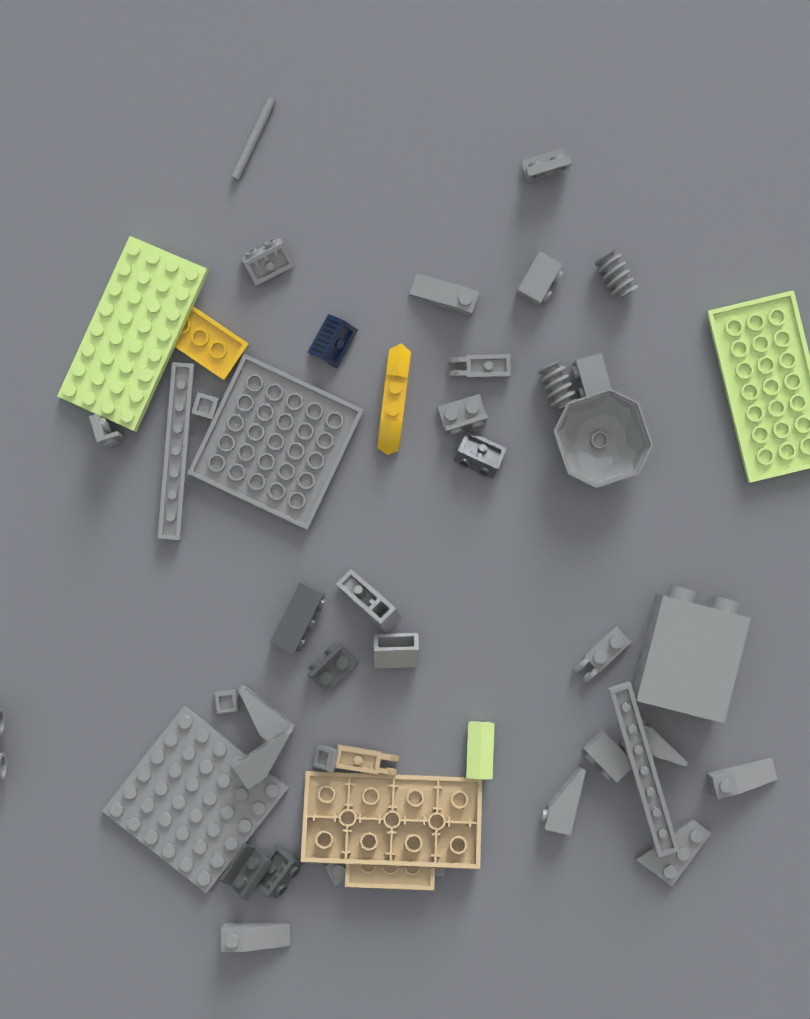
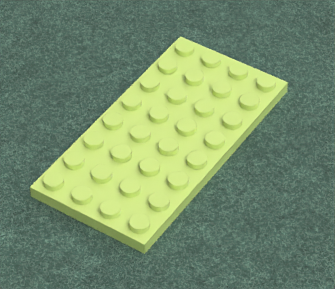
M129 236L57 397L137 432L209 270Z
M794 290L707 311L706 314L747 482L751 483L809 469L810 354Z

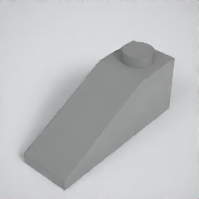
M416 273L409 295L471 317L479 292L458 284Z
M352 569L336 583V586L385 634L402 619L397 609Z
M242 685L238 691L259 735L263 737V743L290 726L294 728V723L246 686Z
M642 719L652 756L687 767L688 762L652 727L646 724L647 720ZM621 737L620 745L624 747V743Z
M292 726L239 759L232 767L247 789L254 785L258 788L267 781V775L270 773L294 730Z
M772 758L707 773L712 795L717 799L741 794L778 780Z
M579 766L549 801L547 808L542 810L540 822L543 823L544 830L571 836L586 773L584 767Z
M224 922L221 928V952H247L290 946L291 923Z

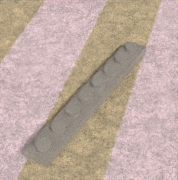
M172 362L158 539L181 540L195 364Z
M628 681L607 688L656 855L660 858L678 852L680 850L632 685Z

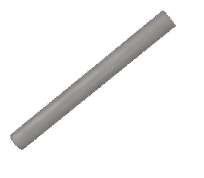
M268 97L231 175L232 178L240 179L276 103L275 99Z

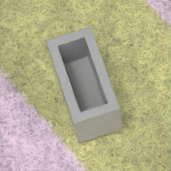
M539 251L516 293L538 306L542 301L546 303L552 293L549 290L552 282L557 284L563 274L560 270L563 264Z
M602 353L578 359L574 362V366L571 368L574 379L579 380V398L611 388Z
M418 633L374 634L375 668L419 667Z
M603 730L583 747L587 752L584 756L593 765L597 762L603 768L600 773L608 781L613 779L617 783L631 770L627 755Z

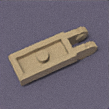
M338 744L335 768L377 775L378 773L396 775V769L380 767V761L382 759L397 762L399 760L398 755Z

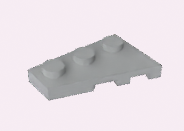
M693 818L674 830L680 851L658 858L654 846H652L644 854H640L635 858L670 886L674 885L711 834L709 830Z

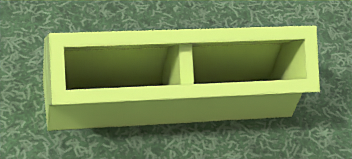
M468 722L466 778L493 779L494 723Z

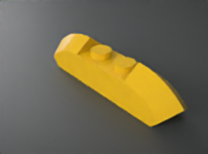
M403 344L390 348L388 355L377 446L386 455L395 453L400 448L411 351Z

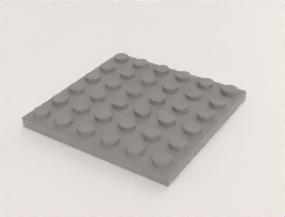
M243 354L187 474L308 530L364 409L249 355Z
M184 705L107 803L102 812L203 892L207 893L289 786L270 772L266 777L267 781L258 788L254 785L247 789L232 768L239 759L247 754Z

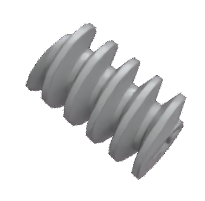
M615 250L598 258L594 264L596 266L602 265L598 272L606 273L602 279L603 281H610L607 289L615 288L611 296H619L618 299L635 291L639 286L630 285L635 278L626 277L630 269L622 270L626 262H618L622 254L614 255Z
M561 361L538 370V374H545L541 382L549 383L544 387V391H552L547 398L555 399L550 406L558 407L557 410L565 408L568 402L577 400L571 399V396L576 392L568 391L572 382L565 383L564 380L569 377V374H561L566 369V366H558Z

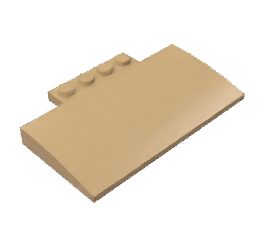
M306 771L301 862L346 864L345 887L434 891L435 868L480 869L482 779Z

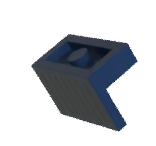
M328 314L307 353L338 368L358 329L346 321Z

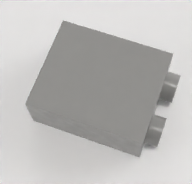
M671 585L668 597L655 594L632 685L635 699L638 702L725 724L751 618L738 615L740 602L714 596L710 608L694 604L697 591Z

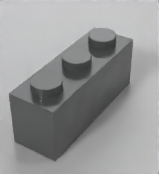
M300 582L270 642L292 654L296 650L301 651L306 642V639L303 638L306 630L311 631L316 622V619L313 618L316 610L321 611L326 602V599L323 598L325 593Z

